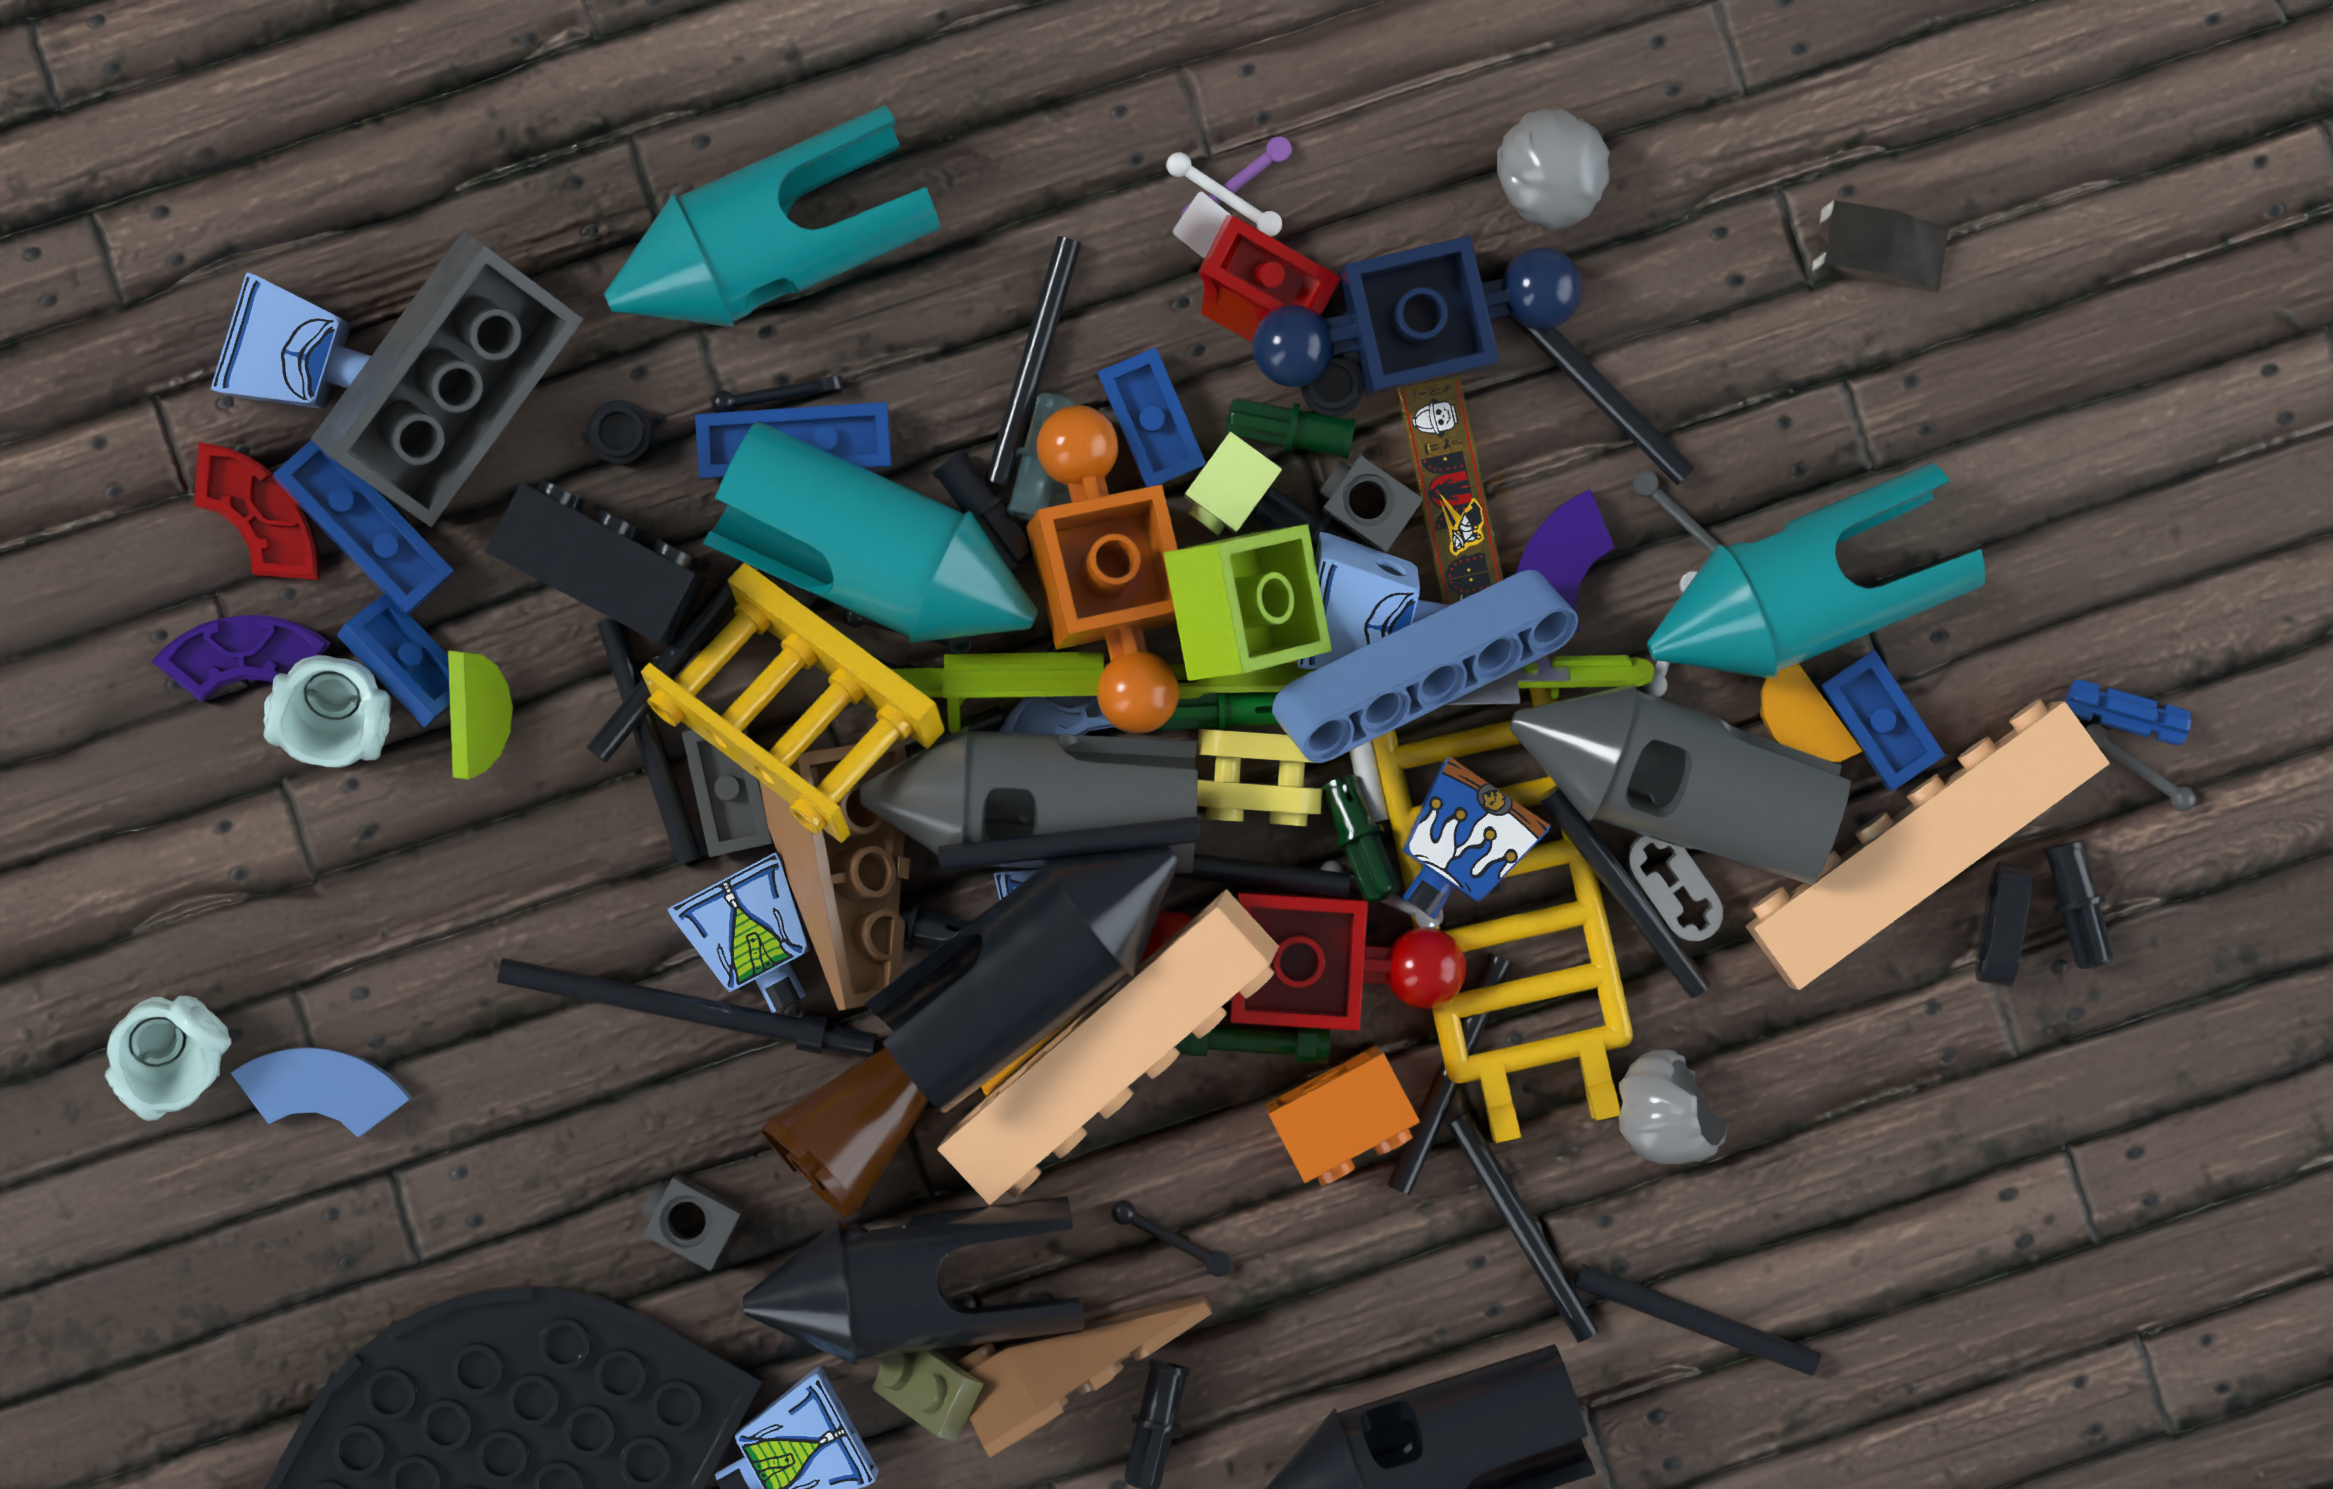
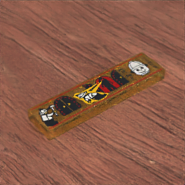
M1460 376L1396 390L1418 495L1423 498L1421 509L1442 604L1452 605L1504 580Z

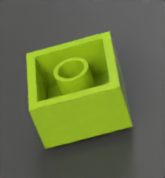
M1308 524L1255 532L1164 552L1188 681L1243 674L1332 651Z

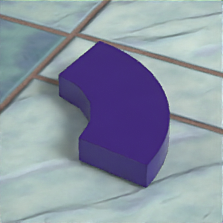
M1590 489L1561 505L1544 520L1530 538L1515 573L1517 574L1525 570H1537L1543 574L1573 608L1576 614L1580 582L1594 561L1615 548ZM1579 621L1575 633L1580 632Z
M242 615L216 619L188 630L163 648L151 662L197 700L206 702L224 686L247 679L273 683L275 676L280 673L288 674L294 664L301 659L316 655L326 656L335 644L322 634L290 620L272 616Z

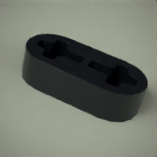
M1998 862L1992 871L1976 956L1975 974L1978 982L2010 987L2015 980L2032 890V870L2029 867Z

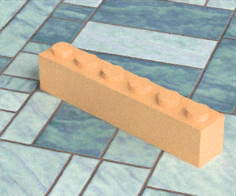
M2041 699L2032 702L2009 720L2014 730L1996 743L1988 736L1968 748L1958 757L1963 767L1944 781H1942L1938 774H1935L1920 783L1906 795L1911 805L1892 819L1885 811L1868 821L1855 832L1860 842L1841 856H1839L1835 849H1832L1820 875L1813 885L1802 883L1789 894L1784 887H1780L1752 907L1757 917L1746 924L1745 927L1789 987L1801 990L2110 764L2065 701L2051 702L2046 706Z
M1226 889L1139 965L1134 977L1127 975L955 1124L949 1130L937 1150L989 1205L1006 1191L1015 1198L1041 1174V1171L1036 1166L1051 1152L1059 1159L1062 1158L1085 1137L1087 1132L1082 1126L1099 1112L1104 1119H1107L1119 1110L1133 1095L1128 1086L1144 1072L1151 1079L1161 1074L1179 1056L1180 1052L1175 1046L1192 1032L1200 1039L1210 1032L1227 1014L1221 1006L1236 993L1240 992L1246 999L1259 990L1274 974L1269 965L1279 946Z

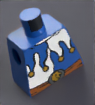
M1449 756L1440 765L1401 851L1423 866L1402 898L1432 919H1435L1455 889L1474 902H1480L1547 833L1551 825Z

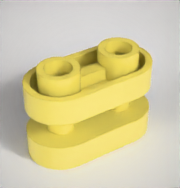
M1198 729L1197 754L1216 756L1214 780H1198L1197 806L1206 807L1205 819L1243 822L1244 810L1270 811V824L1307 826L1308 814H1321L1322 788L1303 787L1305 762H1314L1306 759L1288 735ZM1241 758L1280 760L1278 785L1240 782Z

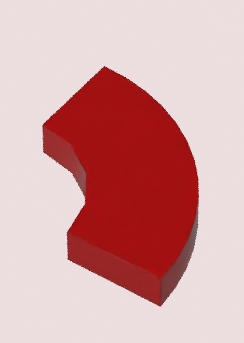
M199 442L194 506L217 512L238 528L250 550L252 575L320 580L321 563L319 547L309 516L274 480V472L252 457L238 451Z

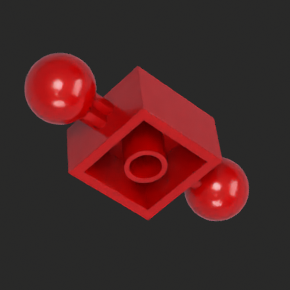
M1237 891L1236 900L1279 947L1269 965L1274 971L1272 977L1250 997L1245 999L1238 992L1230 999V1023L1360 1031L1363 983L1388 985L1392 993L1400 1001L1419 1009H1432L1446 1004L1457 995L1464 983L1466 960L1463 951L1456 940L1442 930L1420 927L1403 933L1390 947L1365 945L1368 901L1364 899ZM1177 911L1160 912L1140 964L1193 918Z

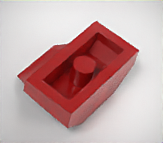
M1226 215L1198 271L1204 283L1201 314L1252 343L1253 335L1259 322L1276 308L1286 305H1301L1322 315L1341 277L1233 215Z

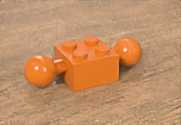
M1083 405L1067 406L1054 412L1043 423L1037 438V455L1045 472L1055 481L1068 486L1072 503L1038 509L1026 526L1055 648L1057 650L1106 639L1111 662L1104 668L1098 681L1097 699L1099 707L1105 718L1120 730L1129 733L1151 732L1163 726L1171 718L1179 701V685L1174 671L1162 658L1147 651L1143 631L1177 624L1164 552L1177 550L1178 548L1162 485L1109 495L1105 476L1113 468L1118 455L1116 431L1109 419L1100 411Z

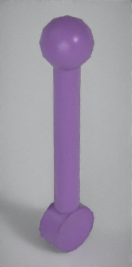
M1281 136L1272 138L1268 142L1264 154L1222 186L1234 193L1270 164L1285 162L1290 157L1292 151L1290 142ZM1212 194L1208 196L1218 205L1222 202ZM1190 204L1186 205L1183 208L1181 217L1183 216V214L1185 213Z

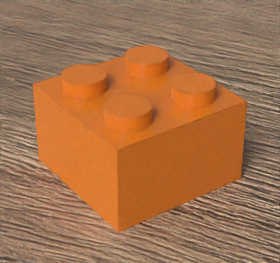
M1377 1045L1366 1049L1264 1104L1304 1183L1317 1177L1321 1186L1329 1184L1354 1170L1355 1165L1351 1159L1374 1147L1378 1155H1382L1408 1142L1413 1138L1408 1128L1420 1123L1386 1056Z

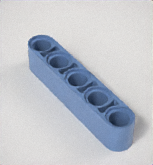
M1525 570L1292 681L1277 694L1273 702L1272 713L1276 721L1306 759L1314 763H1323L1558 650L1574 635L1578 626V616L1543 574L1537 570Z

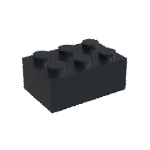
M544 479L538 489L521 483L485 552L658 643L670 645L679 634L707 581V578L694 572L699 560L659 539L653 550L638 543L637 540L642 532L641 529L600 509L594 520L580 512L585 500Z

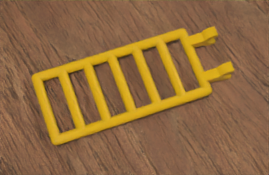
M1529 688L1533 707L1558 701V698L1553 699L1551 697L1550 688ZM1511 720L1400 745L1398 744L1395 729L1372 740L1405 892L1423 866L1401 852L1422 806L1412 807L1404 770L1441 762L1449 756L1455 759L1521 744L1509 729ZM1545 777L1496 789L1524 808L1541 805L1540 797L1556 786V784L1550 777ZM1562 829L1563 839L1534 845L1503 878L1569 864L1577 901L1444 930V932L1456 940L1463 952L1583 926L1591 960L1589 964L1459 992L1446 1004L1432 1008L1446 1074L1456 1084L1480 1080L1490 1132L1495 1143L1521 1138L1506 1073L1579 1057L1592 1119L1595 1118L1598 1121L1620 1115L1619 1102L1612 1081L1606 1051L1629 1045L1633 1038V1030L1598 876ZM1411 916L1414 929L1420 928L1416 922V917ZM1597 988L1605 1022L1604 1026L1468 1056L1460 1018Z

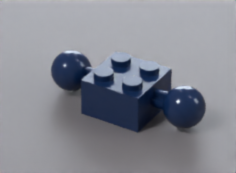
M1466 236L1345 264L1339 270L1338 276L1341 277L1340 284L1347 314L1324 319L1314 310L1301 305H1286L1276 308L1264 316L1256 327L1252 340V352L1257 367L1269 380L1286 387H1300L1308 385L1321 377L1329 367L1333 356L1356 351L1364 380L1366 396L1376 395L1491 368L1500 360L1490 320L1511 316L1519 324L1531 329L1545 330L1557 327L1566 322L1577 310L1582 297V279L1576 265L1565 254L1551 248H1533L1517 255L1506 267L1502 278L1481 283L1471 236Z

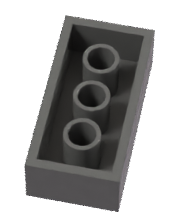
M463 231L311 437V440L329 457L432 527L584 319L485 245Z

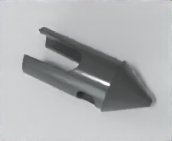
M1635 684L1515 711L1509 727L1510 731L1586 821L1590 822L1594 818L1678 847L1697 849L1809 885L1814 884L1827 861L1844 815L1850 791L1851 780L1839 776L1842 765L1742 731L1718 717L1637 691Z
M965 726L933 744L929 749L920 751L861 784L860 804L937 855L939 845L1193 817L1197 813L1198 769H1195L1196 741L969 731V726ZM1195 843L1168 846L1180 861L1176 873L1192 874ZM1045 860L986 867L1041 869L1046 864Z

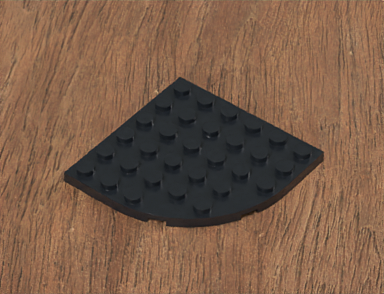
M539 1285L494 1287L474 1291L432 1304L398 1321L369 1341L352 1356L330 1379L312 1403L264 1489H704L765 1378L643 1311L592 1292L559 1286Z

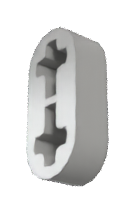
M1645 835L1638 836L1630 844L1627 852V868L1647 900L1675 936L1688 941H1702L1711 937L1721 925L1723 906L1718 895L1686 849ZM1648 844H1651L1656 849H1664L1667 846L1670 848L1673 855L1666 860V865L1676 880L1667 885L1659 873L1650 871L1645 874L1642 871L1640 865L1647 860L1643 849ZM1681 887L1691 900L1698 902L1705 899L1709 907L1702 913L1706 923L1699 929L1691 923L1681 926L1677 920V917L1684 910L1674 892Z

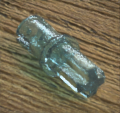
M1041 393L1037 398L1025 447L1018 448L1016 457L1021 459L1011 501L1006 510L1010 515L1030 521L1038 509L1048 508L1055 480L1046 473L1039 461L1037 438L1040 428L1050 415L1061 408L1074 405L1073 401L1064 396Z

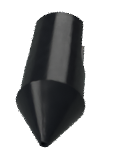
M1168 846L1046 859V865L864 1003L875 1016L879 1017L894 1032L883 1041L884 1045L923 1095L940 1111L947 1113L1127 975L1132 977L1136 975L1180 861Z
M1068 1196L913 1215L911 1220L903 1226L875 1230L866 1229L859 1223L841 1225L840 1220H838L743 1296L745 1316L854 1365H857V1360L1083 1331V1305L1079 1301L1078 1296L968 1307L959 1306L948 1300L940 1290L937 1281L938 1270L943 1259L955 1249L968 1245L1073 1229Z
M1552 1344L1341 1412H1337L1336 1408H1334L1265 1489H1551L1595 1475L1596 1472L1581 1439L1588 1436L1572 1383L1556 1345Z

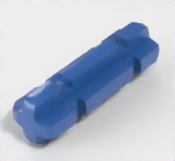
M2080 679L2074 680L2069 687L2065 702L2079 719L2090 721L2092 716L2099 717L2098 724L2146 738L2152 732L2157 734V741L2175 746L2182 745L2187 738L2191 726V715L2186 709L2165 704L2163 709L2156 708L2158 701L2112 688H2107L2105 693L2099 691L2100 685Z

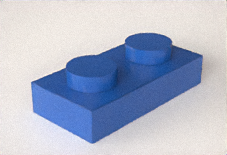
M1156 347L1097 372L1146 488L1163 485L1205 467V459Z
M385 594L344 624L337 634L340 640L424 728L450 709L448 655L410 615L406 617Z
M1875 649L1868 651L1818 685L1888 791H1894L1945 756Z

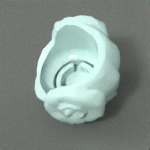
M323 655L304 658L295 663L288 674L280 673L274 677L272 693L269 694L264 703L265 717L263 721L265 730L263 735L268 743L274 746H281L292 758L311 765L340 768L348 766L359 759L365 761L376 760L380 757L386 735L389 732L391 697L386 690L377 688L375 677L371 671L358 661Z
M178 996L174 1001L163 997H152L144 1000L132 1008L127 1016L119 1021L112 1030L107 1045L110 1067L105 1072V1077L119 1100L140 1118L146 1121L158 1120L166 1112L178 1111L192 1105L199 1098L200 1094L211 1086L216 1077L220 1076L222 1054L231 1045L228 1029L214 1013L207 1009L204 1003L198 1001L195 997Z

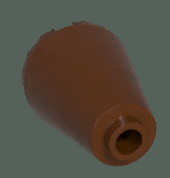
M885 1047L770 1117L769 1121L761 1127L760 1131L793 1172L798 1170L812 1184L809 1188L843 1218L848 1219L855 1211H859L929 1100L906 1075Z

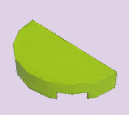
M448 651L453 778L469 780L486 772L502 754L510 734L513 707L509 685L495 663L482 654Z

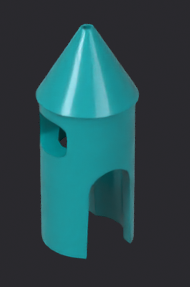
M883 105L678 197L673 193L604 293L612 312L734 327V321L749 315L753 309L788 293H799L940 230V222L926 187L825 228L810 230L799 227L788 219V213L794 202L803 195L900 148L893 129L896 122L889 108Z
M756 421L745 435L715 496V499L728 506L716 526L708 533L703 542L704 545L909 637V643L1031 629L1038 615V609L971 511H967L966 514L959 512L761 421Z
M1929 463L1786 522L1783 531L1752 543L1737 542L1727 547L1717 545L1650 637L1647 647L1653 660L1774 679L1777 676V672L1983 587L1986 573L1981 549L1886 585L1869 589L1852 583L1838 567L1835 556L1836 545L1933 501L1932 491L1950 482V479L1940 467L1934 463Z

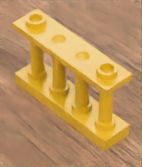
M743 563L728 579L737 602L734 608L736 616L674 681L651 663H648L641 671L651 693L647 702L668 724L676 726L682 721L790 803L789 811L810 832L819 834L824 829L842 843L850 835V831L841 808L837 803L897 738L904 741L910 736L926 749L932 746L945 731L936 703L750 565ZM768 630L782 641L781 647L783 651L722 716H719L695 697L754 633L762 635ZM815 665L829 676L830 686L769 752L742 733L801 668L809 670ZM862 700L877 711L876 718L878 722L817 788L813 787L789 767L849 703L857 705Z

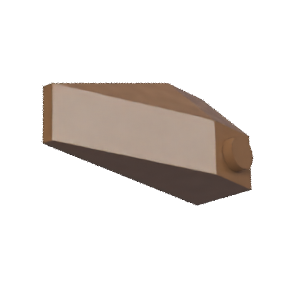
M898 738L837 803L841 808L850 831V835L842 843L824 829L819 834L810 832L789 811L791 804L759 781L770 834L839 1011L865 1006L864 1003L901 976L905 922L899 916L901 881L909 879L910 858L904 857L905 833L860 804L861 784L907 759L904 741ZM856 744L802 753L789 768L813 787L817 788Z
M1201 1295L1084 1322L1083 1331L1007 1340L996 1348L992 1342L983 1343L967 1351L957 1360L963 1370L983 1383L969 1419L989 1458L1064 1412L1062 1407L1069 1402L1066 1397L1069 1393L1077 1389L1079 1394L1082 1395L1091 1390H1098L1113 1380V1377L1124 1368L1121 1362L1132 1356L1135 1361L1149 1356L1211 1315V1305L1206 1297Z

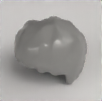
M1543 108L1526 113L1519 124L1514 125L1504 135L1502 145L1497 150V174L1505 196L1527 223H1535L1546 230H1555L1573 226L1591 214L1594 206L1601 200L1602 193L1609 184L1610 172L1607 160L1610 152L1598 130L1583 119H1578L1573 113L1564 109L1548 110Z
M1654 1049L1643 1054L1630 1065L1625 1077L1619 1082V1092L1623 1104L1618 1120L1619 1129L1633 1151L1642 1159L1659 1164L1700 1162L1716 1154L1718 1147L1725 1142L1728 1122L1726 1119L1707 1112L1703 1103L1704 1093L1695 1085V1072L1686 1068L1685 1057L1677 1054L1674 1050Z

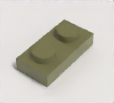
M936 1350L884 1356L871 1389L935 1436L957 1443L983 1383Z

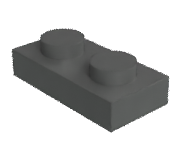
M747 726L742 733L751 739ZM695 731L682 732L709 857L774 843L767 824L759 780Z

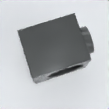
M1361 455L1352 467L1340 461L1319 491L1329 498L1321 512L1332 516L1331 519L1374 549L1384 553L1389 550L1423 501L1422 497ZM1361 484H1370L1380 490L1384 498V508L1378 517L1363 519L1353 513L1349 505V495L1354 487Z
M678 1172L672 1178L669 1185L658 1180L640 1213V1215L650 1219L642 1235L711 1271L717 1264L746 1207ZM692 1202L698 1205L703 1210L706 1218L704 1230L694 1235L685 1234L678 1230L672 1218L673 1209L676 1204Z

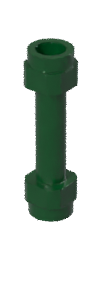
M1216 1025L1200 1039L1191 1032L1175 1048L1181 1055L1207 1057V1050L1295 1055L1297 1063L1328 1064L1330 1029L1297 1027V1030Z

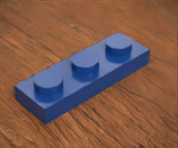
M887 402L695 414L699 479L701 480L724 478L742 440L756 421H761L864 469L892 467Z
M312 440L273 473L274 480L406 617L454 575V570L374 487L329 457Z

